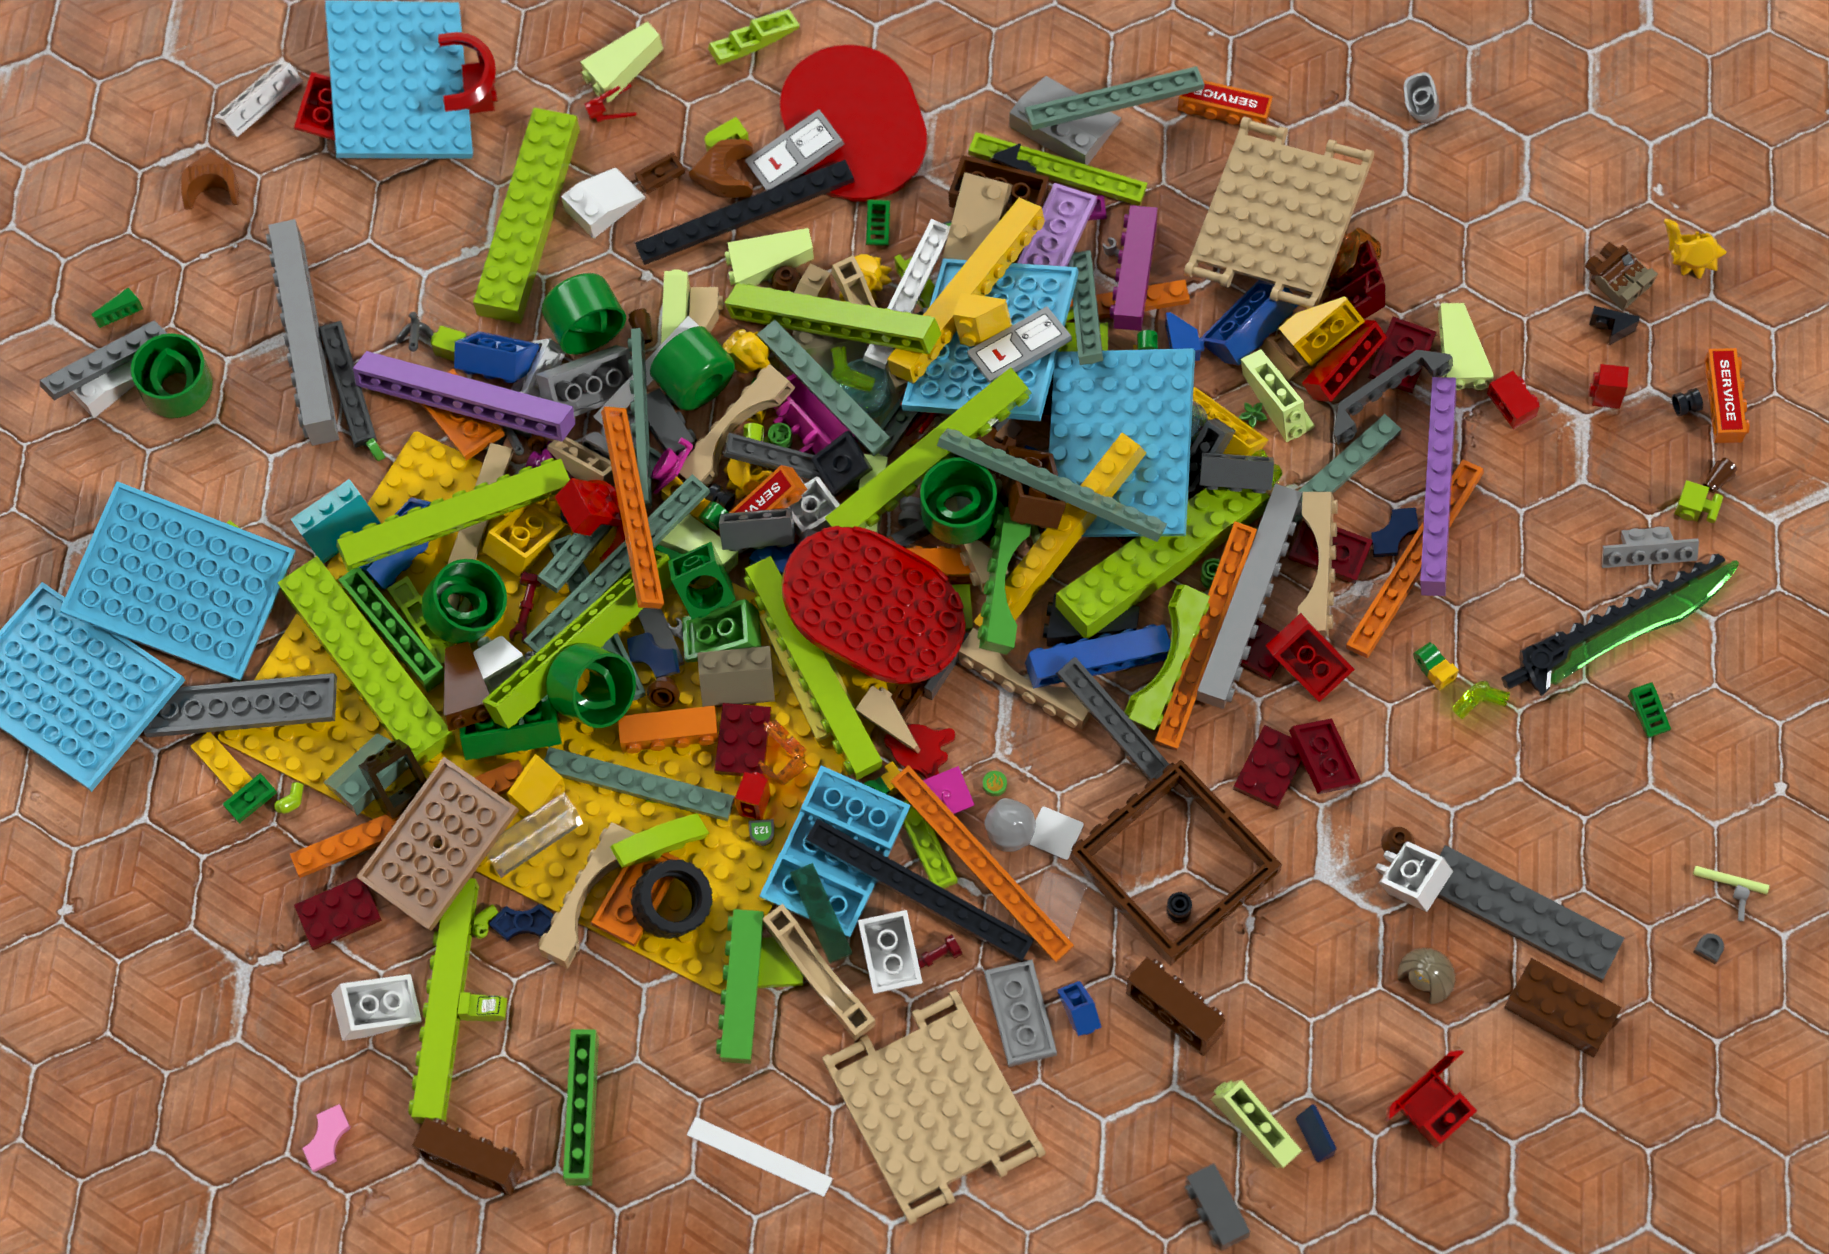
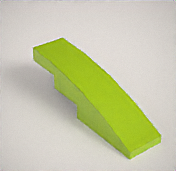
M787 9L751 20L748 27L731 31L729 38L709 43L708 50L717 64L721 65L778 41L797 30L800 25L790 10Z
M406 576L388 587L387 591L421 642L442 665L445 663V648L454 644L440 639L429 629L422 614L421 594L419 595L409 577Z
M698 813L637 833L613 844L610 848L623 868L659 859L663 853L682 849L686 843L705 839L709 832Z

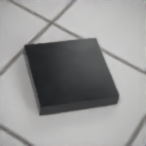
M850 431L844 432L811 458L831 494L835 497L873 470Z

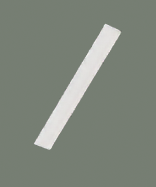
M689 316L645 361L647 386L653 381V378L650 376V367L659 351L681 332L699 326ZM633 375L593 416L602 425L601 411L604 406L627 408L634 401V394H631L630 380H633Z
M695 1117L687 1133L692 1138L821 1196H825L833 1179Z

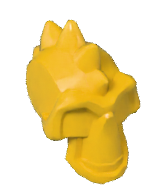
M1670 219L1664 220L1669 239L1668 250L1671 251L1673 256V264L1680 265L1681 275H1686L1693 271L1696 277L1700 279L1706 268L1717 271L1718 259L1726 254V250L1717 243V240L1710 233L1699 234V231H1697L1693 235H1684L1680 233L1677 222Z
M861 253L854 258L865 277L873 300L876 301V291H881L883 289L882 285L892 282L886 276L892 271V268L881 265L880 257H872ZM840 291V301L845 302V299Z
M739 329L732 333L724 342L723 348L733 358L735 370L748 373L757 369L767 368L770 364L768 360L770 349L759 339L757 335L759 331L752 333L746 332L745 329Z
M731 458L728 465L723 469L729 476L726 488L727 490L736 489V498L738 500L745 495L748 496L773 473L765 467Z

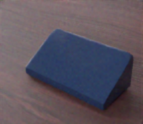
M1312 1104L1296 1117V1121L1316 1162H1322L1333 1157L1337 1148L1316 1105Z

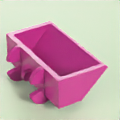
M792 374L786 379L794 385L795 389L781 405L773 407L777 411L776 414L780 416L773 421V424L788 423L791 427V433L793 435L798 434L803 440L804 445H806L799 451L817 454L848 430Z

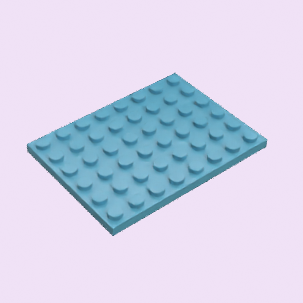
M325 0L336 158L472 159L473 148L469 109L445 112L443 100L444 95L464 92L461 65L465 64L463 46L451 45L440 47L438 42V34L462 33L459 2Z
M943 259L930 306L967 260ZM1011 263L1004 276L998 279L991 292L985 296L1006 299L1012 325L1048 306L1065 327L1079 274L1078 268ZM956 331L951 341L943 347L938 357L926 368L923 376L919 377L914 384L908 382L902 401L903 411L953 414L987 387L989 382L967 354V351L975 346L969 347L960 344ZM1059 348L1016 372L1032 394L1029 395V400L1024 405L1014 407L1006 419L1041 421Z
M1191 348L1102 351L1103 361L1083 365L1079 363L1078 351L1058 352L1053 375L1049 453L1053 454L1058 476L1068 478L1080 486L1123 432L1139 444L1147 454L1112 498L1118 503L1132 506L1141 513L1155 516L1162 522L1167 523L1162 536H1186L1195 350ZM1097 516L1081 537H1138L1142 535Z
M116 481L59 611L67 616L241 682L280 591L277 582L286 577L296 550Z
M41 582L0 630V729L92 792L185 682V679L182 675L125 637L60 613L59 610L65 597Z

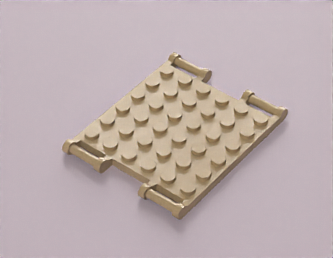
M1243 117L1240 130L1189 262L1185 266L1184 275L1188 277L1197 276L1218 282L1221 286L1228 288L1234 274L1237 273L1275 284L1270 293V300L1276 302L1281 300L1306 307L1307 309L1318 306L1373 161L1374 151L1368 149L1363 151L1344 146L1330 139L1323 156L1284 145L1288 133V128L1280 126L1277 128L1254 122L1248 117ZM1252 130L1276 137V140L1271 142L1249 136L1248 132ZM1335 153L1363 161L1361 165H1357L1333 157ZM1202 263L1226 271L1220 274L1199 268L1197 265ZM1287 287L1311 294L1312 296L1308 299L1284 292L1283 289Z
M956 989L949 992V996L922 1010L916 1009L911 1012L919 1030L875 1051L869 1037L865 1035L860 1038L861 1041L831 1056L828 1054L822 1057L831 1078L909 1225L917 1222V1218L946 1203L949 1205L955 1202V1198L947 1185L992 1162L997 1174L1001 1178L1007 1175V1171L1030 1159L1046 1155L1043 1146L1037 1139ZM953 1004L957 1009L928 1025L924 1021V1019ZM863 1050L867 1052L868 1056L837 1071L836 1064ZM1030 1142L1032 1148L1003 1163L1000 1161V1157ZM940 1189L941 1195L912 1210L909 1207V1204Z

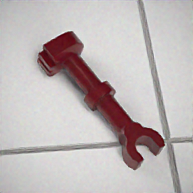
M528 572L521 574L520 584L527 587L524 599L519 605L521 610L518 622L509 633V638L513 642L517 634H523L522 642L525 644L524 639L528 636L526 625L529 613L533 611L534 604L532 602L535 590L542 586V583L537 581V574Z
M951 934L945 937V944L933 951L922 953V957L918 959L919 969L926 965L930 967L933 965V961L949 952L954 959L963 955L954 936Z

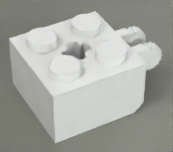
M818 476L804 483L808 490L802 494V498L798 502L788 507L792 508L794 529L798 537L807 529L819 532L824 528L832 527L825 517L840 505Z
M1405 842L1398 854L1389 851L1384 853L1383 856L1386 860L1391 862L1390 867L1380 863L1375 867L1379 873L1384 875L1379 883L1387 894L1426 912L1453 872L1443 857L1410 842Z

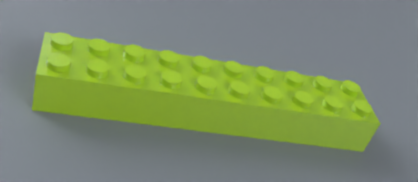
M533 108L473 301L478 316L519 324L522 322L580 131L577 115Z
M1218 487L1217 490L1204 489L1188 500L1186 536H1161L1157 542L1145 536L1134 538L1056 593L1055 607L1083 638L1089 639L1130 607L1140 603L1227 541L1234 521L1248 526L1261 517L1265 512L1270 496L1267 493H1254L1252 489L1244 488L1240 492L1229 491L1228 487Z
M318 556L277 582L282 594L394 741L399 739L409 745L420 767L456 742L452 731H448L446 723Z

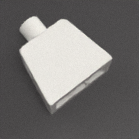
M487 636L482 637L477 643L479 648L473 652L490 694L526 663L523 654L503 636H499L494 640Z

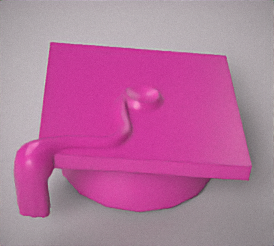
M682 437L679 439L678 443L685 446V449L680 454L676 455L671 448H668L657 461L651 478L659 481L653 493L657 494L678 476L688 454L693 449L692 443Z
M959 766L923 780L953 814L975 806Z

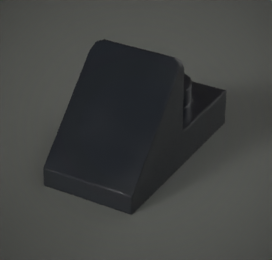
M1021 144L995 153L988 161L1035 173L1037 169L1028 161L1016 159Z
M1594 306L1589 325H1593L1598 329L1612 330L1608 344L1611 345L1635 332L1640 316Z

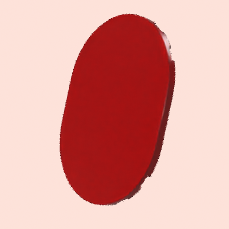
M836 45L810 54L792 69L784 82L780 95V113L785 132L817 110H820L844 142L843 146L803 172V176L846 160L855 182L828 192L826 195L833 198L849 199L851 202H866L887 197L905 187V184L913 176H916L923 164L927 150V130L912 85L899 64L886 54L869 47Z
M840 526L824 528L801 541L785 565L782 576L783 602L791 621L798 631L819 649L872 678L897 684L917 683L932 678L942 672L953 661L961 648L965 636L964 606L959 593L954 590L948 581L949 578L928 560L875 531L857 526L853 528Z

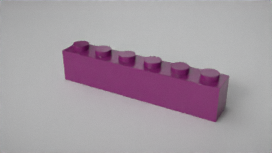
M1130 205L1129 214L1124 215L1123 227L1127 228V230L1122 232L1121 246H1124V250H1119L1118 264H1121V269L1117 268L1115 282L1119 283L1118 287L1113 288L1112 300L1116 301L1115 305L1110 307V319H1114V329L1142 330L1157 227L1158 208Z

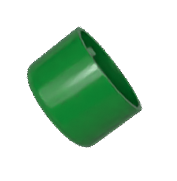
M595 273L578 274L562 281L547 294L542 304V315L561 349L568 354H584L604 346L619 334L626 322V314L604 277Z
M696 326L675 336L659 351L651 364L650 376L678 408L688 411L706 405L726 388L733 377L735 362L705 327Z
M173 333L158 335L143 343L132 359L131 376L145 405L155 414L166 418H182L195 413L208 401L213 388L212 374L201 349L192 339ZM176 373L186 374L187 381L182 392L169 394L162 388L164 380L170 375Z
M949 458L934 465L925 475L920 490L921 516L926 528L934 537L945 543L963 545L977 541L990 530L996 515L997 489L993 476L984 466L966 458ZM954 496H963L972 501L971 504L956 512L949 511L944 506L945 502Z
M459 559L447 564L426 587L421 603L423 618L429 629L440 639L453 644L467 641L472 643L482 638L501 619L507 605V592L501 577L489 565L474 559ZM454 593L465 596L471 602L473 611H456L448 602V597Z
M579 643L564 649L555 658L547 675L546 689L551 705L561 715L593 728H605L618 722L630 708L635 695L636 678L632 666L624 657L592 644ZM588 669L590 675L586 689L580 694L576 690L578 681L584 670Z

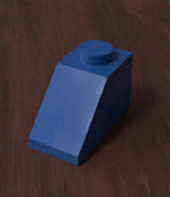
M1167 312L1165 327L1169 348H1193L1195 350V361H1200L1201 352L1204 351L1203 338H1199L1197 329L1173 313Z
M1081 981L1057 989L1071 1026L1078 1036L1088 1035L1096 1029L1102 1028L1095 1003Z

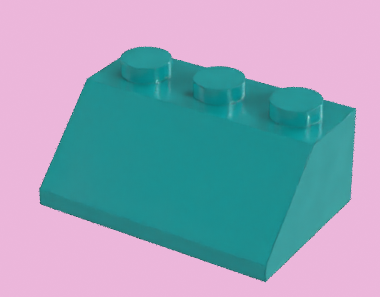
M350 479L291 518L293 524L322 563H325L339 553L336 545L340 535L349 531L357 533L362 531L364 526L371 523L381 524Z

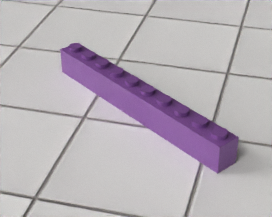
M366 351L353 367L356 386L563 442L575 425L573 406Z
M1432 377L1420 579L1421 595L1446 596L1457 394L1456 378Z

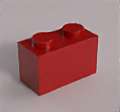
M1600 364L1598 372L1593 373L1592 383L1589 385L1588 397H1592V406L1620 409L1628 388L1629 367Z
M1514 371L1489 384L1487 395L1513 429L1537 417L1540 407L1539 401L1534 394L1528 391L1523 378L1517 376Z
M744 772L735 797L739 816L752 820L763 819L771 797L768 779L763 774Z

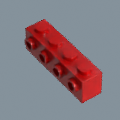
M1364 319L1365 322L1331 349L1302 382L1313 400L1332 402L1385 341L1387 336L1376 320Z

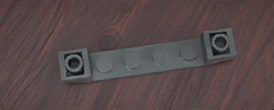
M1415 350L1339 402L1334 428L1336 444L1350 441L1357 432L1356 424L1349 415L1358 414L1365 404L1370 401H1377L1387 389L1397 387L1406 376H1412L1419 372L1421 366H1424L1432 377L1446 375L1453 367V357L1446 353Z

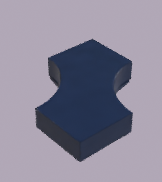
M1416 507L1392 509L1391 520L1388 525L1377 532H1371L1373 558L1397 556L1400 542L1408 535L1415 534L1419 529Z
M647 632L627 638L630 661L648 664L653 670L655 678L661 676L668 677L680 673L677 651L673 648L661 649L655 643L651 633Z
M541 903L526 911H516L505 906L491 920L489 926L507 942L520 934H534L541 938L544 933L549 932L554 914Z

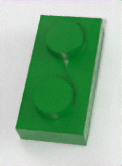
M260 773L226 800L223 806L240 824L277 794V791Z

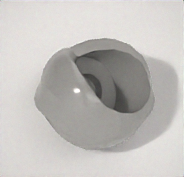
M1003 798L988 811L985 818V828L993 846L1004 852H1014L1030 844L1035 832L1036 821L1034 813L1027 805L1013 799Z

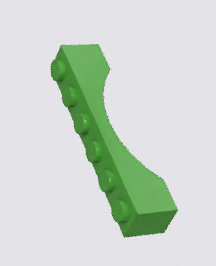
M1005 507L999 514L995 515L993 527L996 528L995 535L990 543V549L993 552L992 558L989 559L987 565V572L990 573L989 580L986 581L984 586L986 602L983 603L981 608L983 623L978 630L977 638L980 640L979 648L1007 655L1015 646L1017 623L1007 603L1005 575L1014 551L1030 536L1031 524H1019L1011 521L1009 508Z

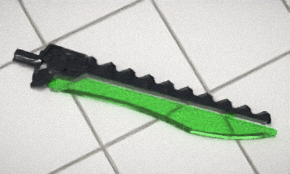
M1712 554L1707 565L1702 564V562L1695 563L1689 574L1685 571H1678L1673 582L1668 581V579L1660 580L1655 591L1650 588H1644L1639 599L1626 597L1621 608L1616 607V605L1608 606L1603 617L1598 614H1591L1585 626L1581 623H1574L1569 634L1563 631L1556 632L1555 635L1552 634L1520 650L1519 659L1521 666L1519 669L1501 677L1503 686L1509 690L1528 681L1539 692V695L1543 696L1550 689V684L1558 685L1563 679L1617 646L1643 634L1681 622L1692 615L1719 592L1733 575L1739 562L1737 560L1732 561L1698 580L1697 578L1720 567L1725 562V558L1720 554ZM1687 584L1689 585L1688 587L1682 589L1681 591L1675 593L1674 595H1672V596L1666 598L1665 600H1663V601L1657 603L1656 605H1654V606L1650 607L1649 609H1647V610L1641 612L1640 614L1634 616L1633 618H1631V619L1625 621L1624 623H1622V624L1616 626L1615 628H1613V629L1609 630L1608 632H1606V633L1600 635L1599 637L1593 639L1592 641H1590V642L1584 644L1583 646H1581V647L1575 649L1574 651H1572V653H1571V655H1570L1569 662L1566 663L1565 665H1563V664L1565 663V661H1566V658H1567V655H1568L1569 650H1571V649H1573L1574 647L1580 645L1581 643H1583V642L1589 640L1590 638H1592V637L1598 635L1599 633L1605 631L1606 629H1608V628L1614 626L1615 624L1621 622L1622 620H1624V619L1630 617L1631 615H1633V614L1639 612L1640 610L1646 608L1647 606H1649V605L1655 603L1656 601H1658V600L1664 598L1665 596H1667V595L1671 594L1672 592H1674V591L1680 589L1681 587H1683V586H1685V585H1687Z

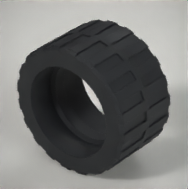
M680 859L666 860L648 869L636 881V885L632 890V912L637 919V923L646 932L658 938H678L696 929L705 921V918L710 913V907L713 902L712 888L703 871L694 866V864ZM666 876L674 877L683 882L688 888L692 898V908L690 914L684 920L679 922L668 921L662 918L654 909L651 891L654 883L660 878Z

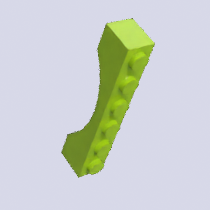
M1185 584L1176 586L1168 605L1172 636L1167 658L1155 678L1142 690L1131 695L1124 711L1134 724L1147 730H1155L1163 720L1162 711L1173 695L1172 687L1182 674L1180 669L1182 663L1190 655L1191 647L1189 646L1192 639L1200 631L1199 622L1209 609V595Z

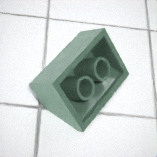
M378 733L324 782L356 815L361 813L375 800L358 766L365 762L368 756L377 754L391 742ZM403 756L376 775L384 790L404 773L409 766Z

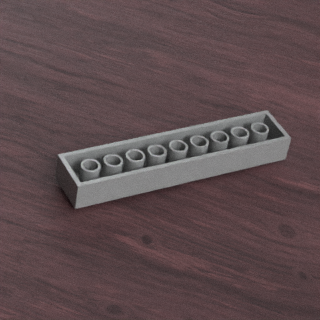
M295 219L268 225L270 234H266V239L272 253L269 254L271 265L275 270L273 279L279 292L276 293L278 305L282 310V313H280L281 323L285 327L286 332L283 335L286 347L289 350V353H287L288 363L292 367L293 372L290 375L293 387L296 389L294 398L300 412L298 414L299 424L303 429L304 437L310 439L312 446L337 441L340 439L304 241Z

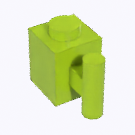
M1686 480L1674 514L1686 521L1693 520L1697 522L1703 511L1708 513L1706 521L1715 523L1723 496L1714 494L1713 500H1708L1706 496L1709 487Z

